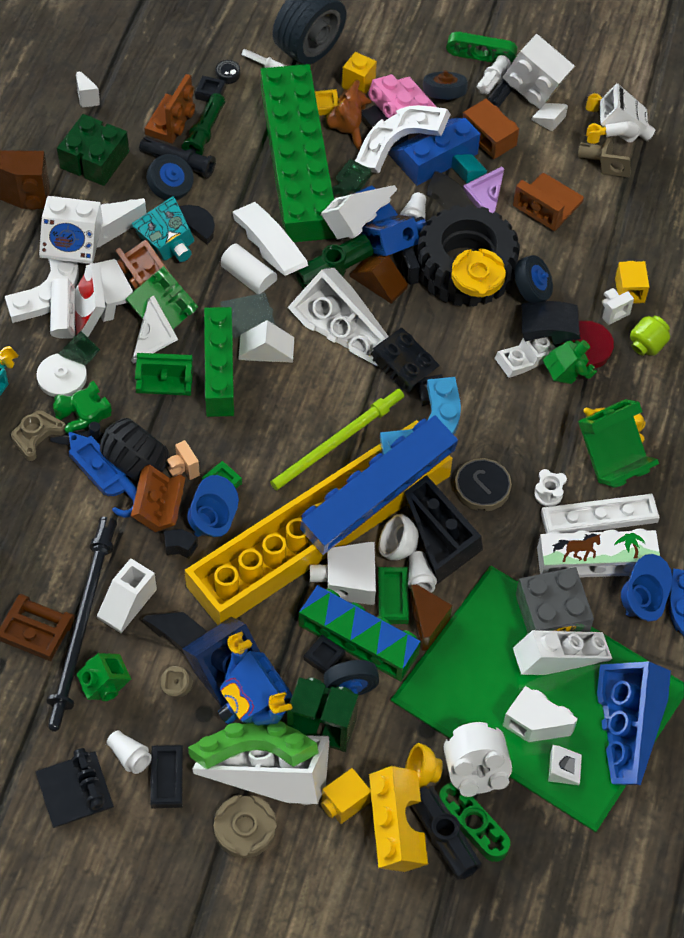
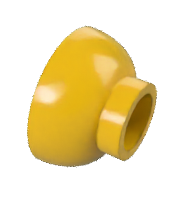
M418 743L411 749L405 769L418 771L419 788H422L430 782L437 783L443 770V763L440 758H436L434 752L428 746Z

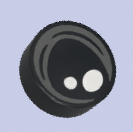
M233 60L219 62L216 65V78L225 80L226 84L235 83L240 78L239 64Z

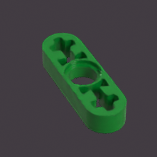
M463 32L451 33L446 45L447 51L453 56L492 63L496 61L498 56L502 55L506 56L512 64L518 51L517 45L512 41ZM476 46H485L488 50L480 51Z
M452 783L446 784L441 789L439 797L449 813L458 819L461 832L487 860L493 862L503 860L510 848L508 835L473 797L461 795L460 790ZM448 794L451 796L459 795L458 803L464 809L460 816L458 815L460 807L454 801L451 803L447 802ZM469 815L479 816L483 821L482 827L479 829L469 828L465 823L466 817ZM488 828L491 829L489 830L488 837L494 843L497 841L502 842L500 847L501 851H499L497 848H494L493 850L489 849L490 840L485 835V832Z

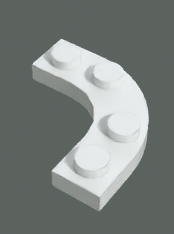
M409 106L396 110V115L386 121L380 120L371 129L362 144L354 166L357 170L379 173L388 151L397 140L412 133L442 136L451 114L447 109L430 106Z
M48 259L51 271L47 280L33 289L5 296L12 323L51 312V282L59 278H69L76 288L79 276L78 263Z

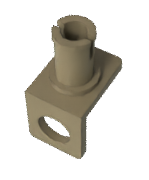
M613 136L607 137L603 145L580 143L578 157L581 159L600 160L602 174L630 177L631 175L630 157L612 155ZM619 162L625 168L622 170L615 169L611 166V163Z

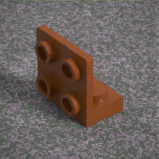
M186 74L173 96L165 94L145 126V135L173 144L176 137L183 133L185 122L195 112V103H193L194 86H192L191 75Z
M542 173L531 185L524 180H521L516 185L513 206L553 231H556L579 207L584 197L549 175Z

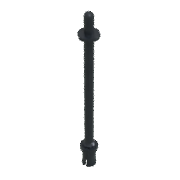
M106 516L99 518L95 538L90 542L93 557L56 694L47 697V703L53 707L48 724L52 732L60 729L64 711L74 707V701L68 696L104 558L113 550L112 539L117 521L110 518L108 528H105Z

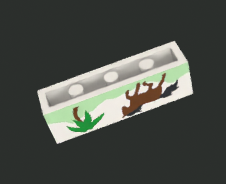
M645 529L622 532L606 530L604 532L591 533L588 531H577L575 533L553 531L540 534L537 547L540 574L576 567L579 577L631 576L632 570L639 558L647 554L660 556L656 530L646 531Z

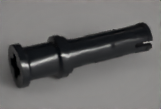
M146 136L140 142L139 150L142 153L156 157L165 154L179 156L189 164L192 171L201 173L207 179L214 172L216 158L214 156L206 157L198 154L194 149H179Z

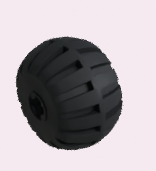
M123 418L114 422L105 430L101 438V454L137 483L139 482L141 470L145 466L152 465L163 473L168 463V448L129 418Z

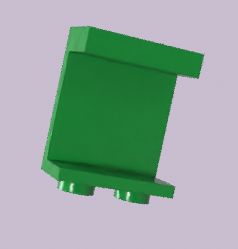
M624 399L578 421L598 483L612 488L620 487L627 483V479L633 476L645 475L650 472V468L659 464L658 459L646 456L634 416L642 413L639 401Z

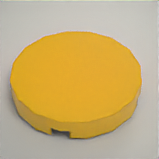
M465 250L454 260L451 278L454 285L461 292L474 297H485L494 294L502 287L505 281V265L497 254L489 250Z

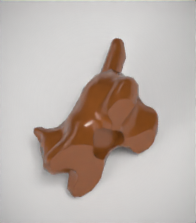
M355 80L347 90L343 91L338 98V106H335L325 119L330 129H336L341 133H351L354 145L360 151L362 147L359 129L362 119L361 110L366 108V104H371L372 100L368 99L358 89L360 82Z

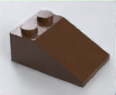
M0 150V200L21 209H44L50 189L44 151Z

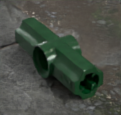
M361 234L340 246L329 245L324 248L321 256L309 261L308 266L295 271V276L303 289L322 269L335 268L341 276H344L347 268L372 256L373 248L370 240Z

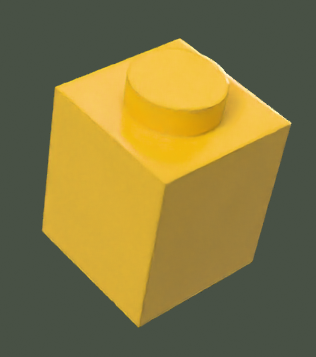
M354 52L343 66L342 88L347 90L355 80H358L360 82L358 89L366 95L372 80L376 79L377 61Z
M645 261L619 262L615 276L617 293L621 295L628 291L634 298L633 303H645L649 290Z
M353 768L322 789L321 806L330 818L335 817L340 824L371 802V790Z

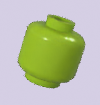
M658 316L643 317L630 333V338L633 342L631 347L641 356L645 354L650 356L657 355L670 340L669 325Z

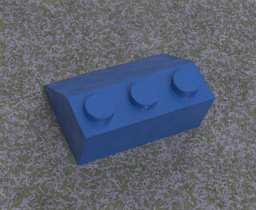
M466 118L449 119L442 136L420 133L391 148L388 151V155L418 186L452 168L454 155H477L480 133Z

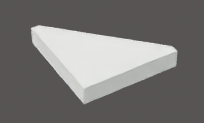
M154 296L150 297L147 302L131 360L133 364L137 362V353H155L178 340Z

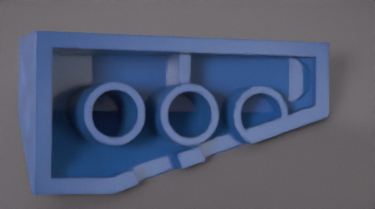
M649 661L600 664L597 697L598 703L603 706L604 719L601 722L603 730L607 731L609 745L606 748L611 783L613 785H641L668 702L671 671Z

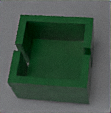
M82 114L57 147L60 169L81 176V156L84 178L105 186L129 153L127 131L108 123L104 127L103 121Z
M299 677L290 701L292 709L287 711V726L295 728L306 736H316L320 723H325L322 736L329 737V748L346 752L357 720L359 695L346 687H331L329 689L318 679Z

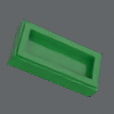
M378 567L379 616L387 619L391 624H408L409 622L408 567Z

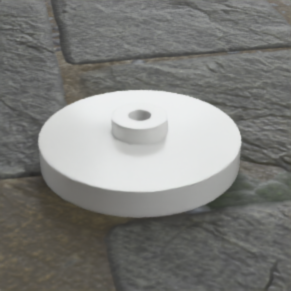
M59 353L51 355L43 360L37 369L39 387L44 393L52 397H56L58 394L72 396L84 387L87 380L84 363L72 354Z

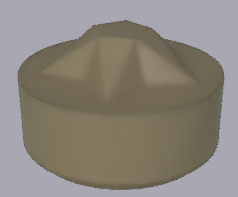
M171 666L161 676V687L170 696L183 697L192 688V675L183 667Z

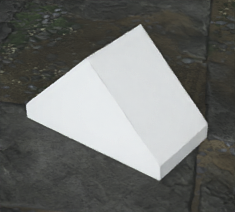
M268 320L240 335L239 360L293 363L294 337Z

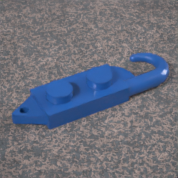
M69 432L71 447L69 457L102 494L117 496L126 492L134 504L137 491L136 486L127 478L125 473L101 454L99 443L92 436L85 437ZM133 506L128 510H120L114 507L112 511L117 516L127 518L131 517Z

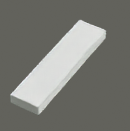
M653 494L543 507L541 509L546 533L553 531L559 533L591 532L653 524L659 521V514Z

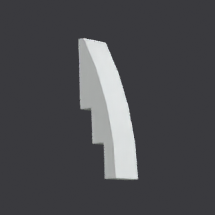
M256 202L232 212L234 220L246 229L248 239L260 248L261 256L283 275L286 276L308 266L307 260L290 237Z

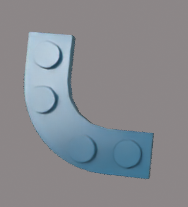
M456 378L428 379L427 390L431 405V414L428 420L436 415L454 435L459 425L461 413ZM409 429L380 432L382 454L384 455L391 450V445L399 437L404 436L406 438L414 431Z

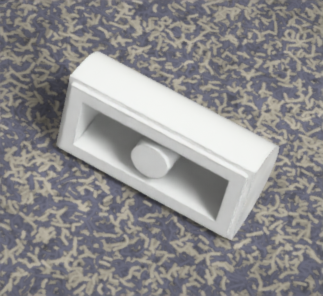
M238 244L231 245L221 258V267L257 295H260L277 281V274Z
M59 278L51 282L50 334L56 338H74L76 289L69 278Z

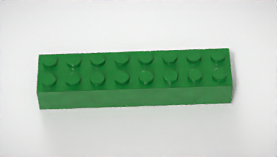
M310 64L260 68L261 94L283 230L293 242L335 239L336 236L321 215L334 200Z

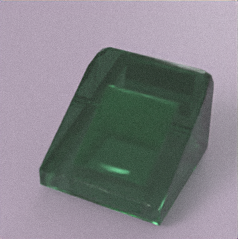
M80 331L58 354L86 366L100 349Z

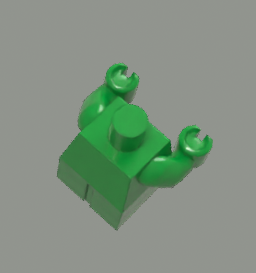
M578 340L575 342L567 341L553 349L543 359L553 380L557 382L572 384L578 375L590 379L597 373V370H593L595 368L593 365L589 364L586 366L589 360L585 352L590 349V345L585 340L581 342Z

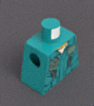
M173 196L132 223L138 237L142 241L147 240L161 259L168 260L175 255L179 262H184L191 257L192 251L188 246L195 240Z

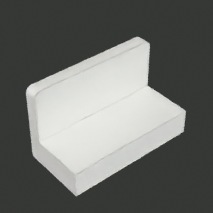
M115 259L94 263L99 264L101 268L106 306L101 315L103 322L113 320L116 305L128 303L126 298L133 292Z

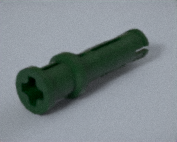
M213 93L210 96L209 102L198 123L190 128V136L182 144L183 150L197 149L196 152L203 155L204 145L211 139V129L226 103L224 101L225 98L221 94Z

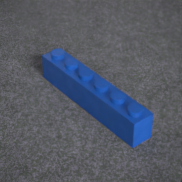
M436 415L428 421L425 418L419 421L412 429L414 432L406 438L404 436L399 437L391 445L392 449L386 454H377L369 462L368 468L363 472L360 470L354 472L347 479V484L340 490L334 488L325 496V501L318 507L313 505L302 514L301 517L303 519H301L300 530L322 555L455 451L458 439Z

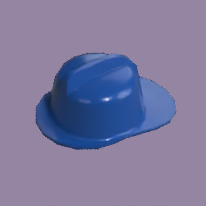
M211 475L203 479L199 484L187 517L189 525L195 531L194 535L198 537H221L230 529L238 508L239 498L237 490L227 478Z
M647 554L636 562L630 579L621 590V601L626 609L625 613L627 616H637L646 621H656L662 616L672 587L673 578L668 563L661 556Z

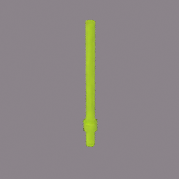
M396 389L384 399L379 398L371 404V408L270 481L272 487L275 490L280 489L375 418H382L390 412V407L404 398L403 392L400 389Z

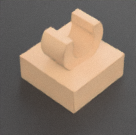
M184 440L176 444V455L167 459L169 464L168 470L172 477L185 472L189 480L200 476L199 461L187 442Z

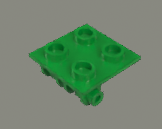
M164 266L126 298V301L143 319L148 299L154 296L172 329L198 308L197 304Z

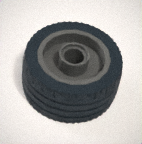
M286 0L274 21L272 32L274 43L283 52L302 64L317 62L334 47L344 29L347 17L345 5L340 0Z

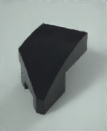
M184 612L147 615L141 620L159 637L163 635L183 654L182 649L206 633L203 627Z

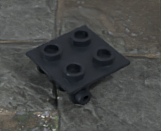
M400 328L376 345L370 354L373 357L372 361L382 370L387 366L384 370L385 374L391 369L394 370L389 377L391 380L399 375L394 382L402 391L406 390L408 393L416 387L418 382L440 366L414 340L412 335L403 328Z
M80 748L73 752L74 757L72 759L35 771L53 828L114 808L95 751L89 753L86 752L85 748Z

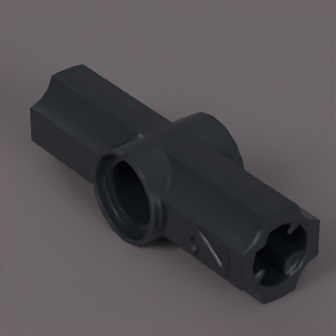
M425 786L421 788V802L411 806L429 833L432 846L440 851L456 879L465 880L474 875L481 868L482 863L461 832L458 819L449 813L434 787ZM440 829H448L452 832V834L449 836H442L437 831H439Z

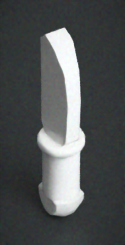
M246 49L242 51V55L264 64L265 68L286 66L272 60L271 57L264 58Z

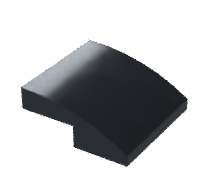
M559 301L523 303L522 334L525 342L552 336L554 345L581 339L578 305Z

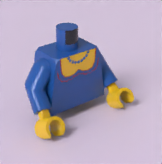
M242 631L228 638V646L232 651L231 660L225 675V681L220 687V691L228 702L218 711L219 716L227 724L233 723L237 718L244 723H254L257 726L279 723L285 712L292 709V705L288 704L291 701L292 693L264 653L247 651L252 646V642L249 639L246 641L242 640Z

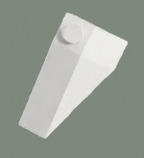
M335 268L322 269L288 306L289 310L305 327L321 333L330 341L339 343L348 348L350 352L378 366L372 361L373 357L370 354L376 345L389 336L353 287Z
M307 736L317 743L319 753L294 767L273 753L253 750L234 755L207 770L196 762L193 767V773L286 803L318 804L322 795V789L326 786L329 737Z

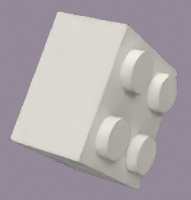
M536 34L519 52L502 78L527 98L530 103L540 109L556 92L574 68V65Z

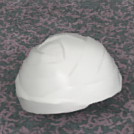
M397 514L385 524L379 538V551L381 555L386 559L397 561L413 554L418 545L419 533L417 527L403 514Z

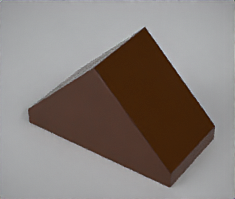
M389 255L368 257L350 273L352 279L390 304L408 288L407 282Z
M415 584L411 585L410 603L419 640L421 641V649L425 651L429 649L449 622L452 605Z

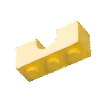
M390 766L369 774L378 868L407 872L428 865L425 833L413 830L408 824L405 814L406 807L421 802L418 771Z

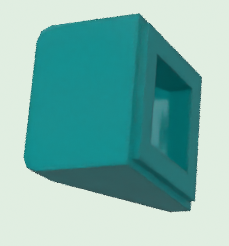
M472 154L453 156L452 168L466 184L487 173L484 166Z

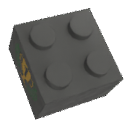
M576 567L519 578L516 598L528 634L532 630L590 632L594 617Z

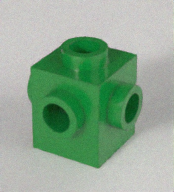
M98 653L90 658L86 665L76 674L87 700L110 701L117 697L119 691L131 680L120 654Z

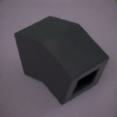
M183 529L164 531L167 556L180 554L190 559L198 547V536Z

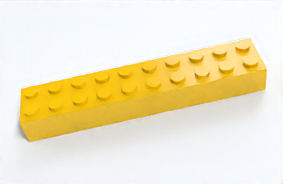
M414 421L402 430L414 428L418 421ZM381 443L185 569L186 587L217 625L230 617L238 618L310 570V565H317L327 558V552L322 555L300 530L301 519H303L301 516L311 506L315 505L318 507L325 501V496L334 488L340 490L347 484V479L358 470L363 472L368 468L369 462L377 454L382 453ZM450 455L447 456L415 483L427 475L435 485H438L450 477L453 458ZM405 491L334 547L348 545L407 505Z

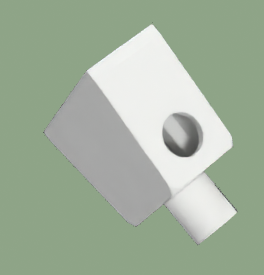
M374 542L333 547L327 552V565H310V582H327V589L334 590L339 594L340 598L348 602L375 605Z

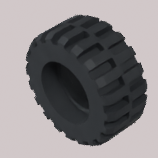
M467 204L466 207L452 206L448 211L444 209L437 213V217L435 215L432 216L420 232L417 261L420 266V280L424 286H428L429 292L434 296L438 294L440 296L439 299L447 303L452 301L457 306L469 304V307L477 306L481 302L483 305L490 303L493 297L498 299L504 295V292L511 287L515 278V267L520 252L517 233L512 230V225L506 219L503 221L500 214L495 211L491 213L486 207L474 208V205ZM457 248H472L476 250L486 249L497 254L503 260L506 271L505 281L500 290L485 297H474L461 292L454 285L451 278L452 265L455 259L451 258L447 252Z

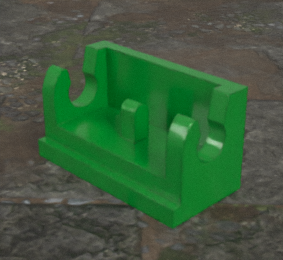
M137 353L135 380H137L136 393L191 396L194 372L192 355Z

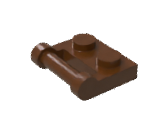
M19 594L0 626V641L51 661L67 631L72 628L75 615L67 611L63 614L31 601L29 596ZM26 611L54 622L57 626L56 628L26 617L22 613Z

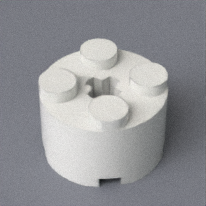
M483 722L468 723L454 730V736L449 741L446 739L444 754L450 780L460 790L461 795L472 797L476 794L490 792L495 789L501 790L508 786L509 777L512 772V763L504 734L499 728L496 727V730L489 728L488 724Z

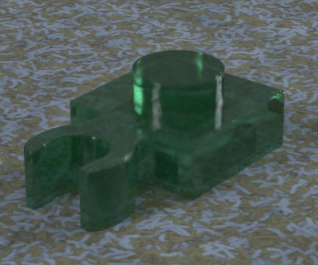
M349 159L336 176L338 185L332 187L333 197L339 193H342L340 197L349 195L350 191L355 193L360 191L372 176L371 169Z

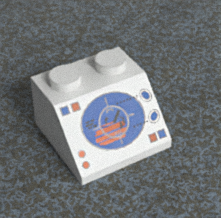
M47 196L41 223L40 258L87 264L93 263L103 224L100 202Z

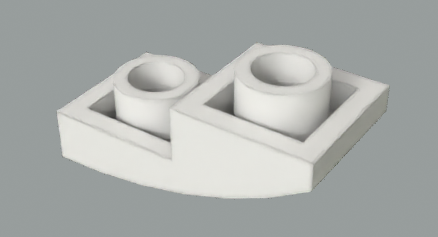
M548 337L526 342L523 338L519 346L498 351L495 360L506 375L511 378L543 364V359L555 349V346Z

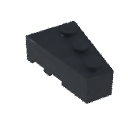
M427 475L404 492L408 511L414 525L418 529L423 549L437 579V584H439L483 550L482 536Z

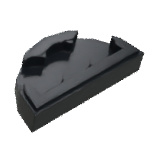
M179 206L191 233L208 245L214 237L215 223L213 216L200 206Z

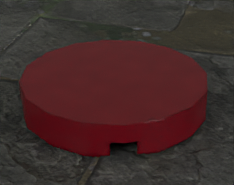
M581 320V339L578 341L585 340L590 345V349L585 352L589 360L586 366L591 364L595 368L602 367L613 353L614 339L609 330L603 325L593 321Z

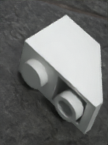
M130 558L112 580L97 614V619L122 633L157 590L155 573Z
M525 686L506 712L503 727L527 742H535L571 736L578 719L574 717L569 709L563 706L558 707L550 702L542 692L531 690Z

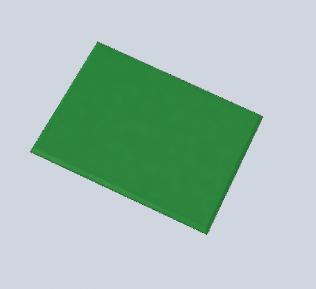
M490 566L390 701L449 739L454 736V730L468 723L483 722L487 723L489 728L495 730L496 727L499 728L504 734L512 763L510 778L596 833L627 786L613 785L611 783L606 752L609 743L607 731L603 730L601 722L604 719L603 706L598 703L597 697L600 664L648 662V660L604 634L612 656L610 661L548 675H521L513 647L527 636L528 632L516 598L518 581ZM591 627L590 632H600L594 627ZM670 675L668 702L655 741L684 698V682L673 675ZM526 686L531 690L542 692L550 702L558 707L563 706L569 709L578 720L571 736L527 742L503 727L505 714ZM553 745L561 746L582 755L580 785L548 781L550 752Z

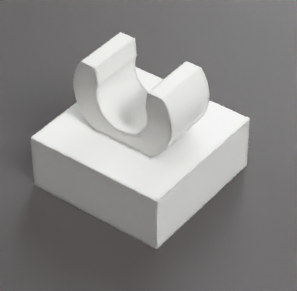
M614 288L604 292L606 299L602 300V304L605 307L602 318L608 325L630 315L634 298L628 291L621 295Z

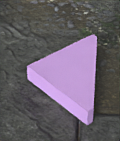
M500 167L463 185V192L477 208H481V206L489 209V212L494 213L504 168Z

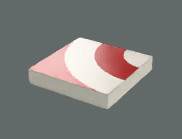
M94 263L89 264L76 287L75 293L77 338L85 340L89 337L106 308L101 268L99 264Z

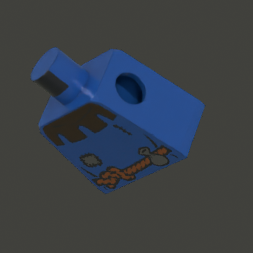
M395 215L365 224L362 227L363 231L361 234L370 240L373 253L388 256L418 244L419 234L427 223L422 216L414 219V217Z

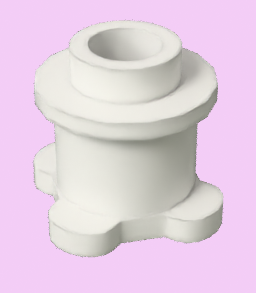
M543 469L539 472L540 482L535 487V498L541 505L555 506L562 500L564 492L562 487L566 483L567 477L563 473L555 474L547 469Z

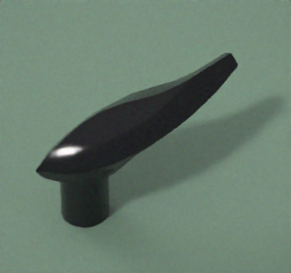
M91 422L88 431L73 432L85 437L92 436L96 441L101 439L104 434L100 432V424L98 422ZM69 434L50 437V442L70 445Z

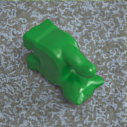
M94 381L90 382L86 389L79 390L72 396L58 394L55 397L52 407L57 419L62 420L72 412H75L78 420L71 421L66 425L64 430L67 434L75 430L89 428L91 422L99 423L102 419L111 416V404L106 397L100 399L98 395L100 390Z

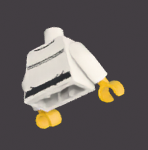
M616 84L604 97L596 93L589 95L586 110L597 112L600 107L601 125L604 127L595 123L590 124L586 132L588 143H598L601 135H606V137L619 136L629 143L633 142L638 136L648 141L654 135L655 128L648 124L647 109L619 84Z

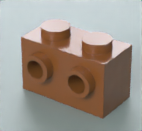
M484 99L463 112V118H466L480 133L479 146L493 159L517 146L519 128L516 123L509 120L488 99Z

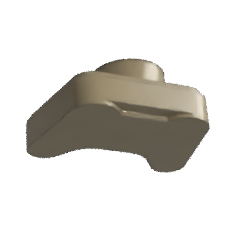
M39 410L22 419L21 424L11 433L12 441L28 461H33L37 457L36 447L50 435H64L66 433L64 430L66 425L61 420Z

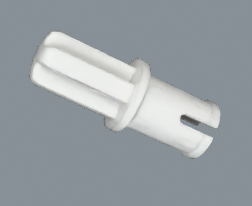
M498 56L493 65L485 70L484 77L477 85L480 94H489L494 86L503 79V74L511 65L510 60L506 56Z

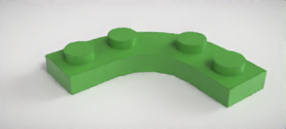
M282 721L277 724L257 726L254 723H231L224 730L211 736H206L188 747L190 758L206 770L234 755L246 751H268L277 755L292 767L319 753L315 741L295 728L287 726Z

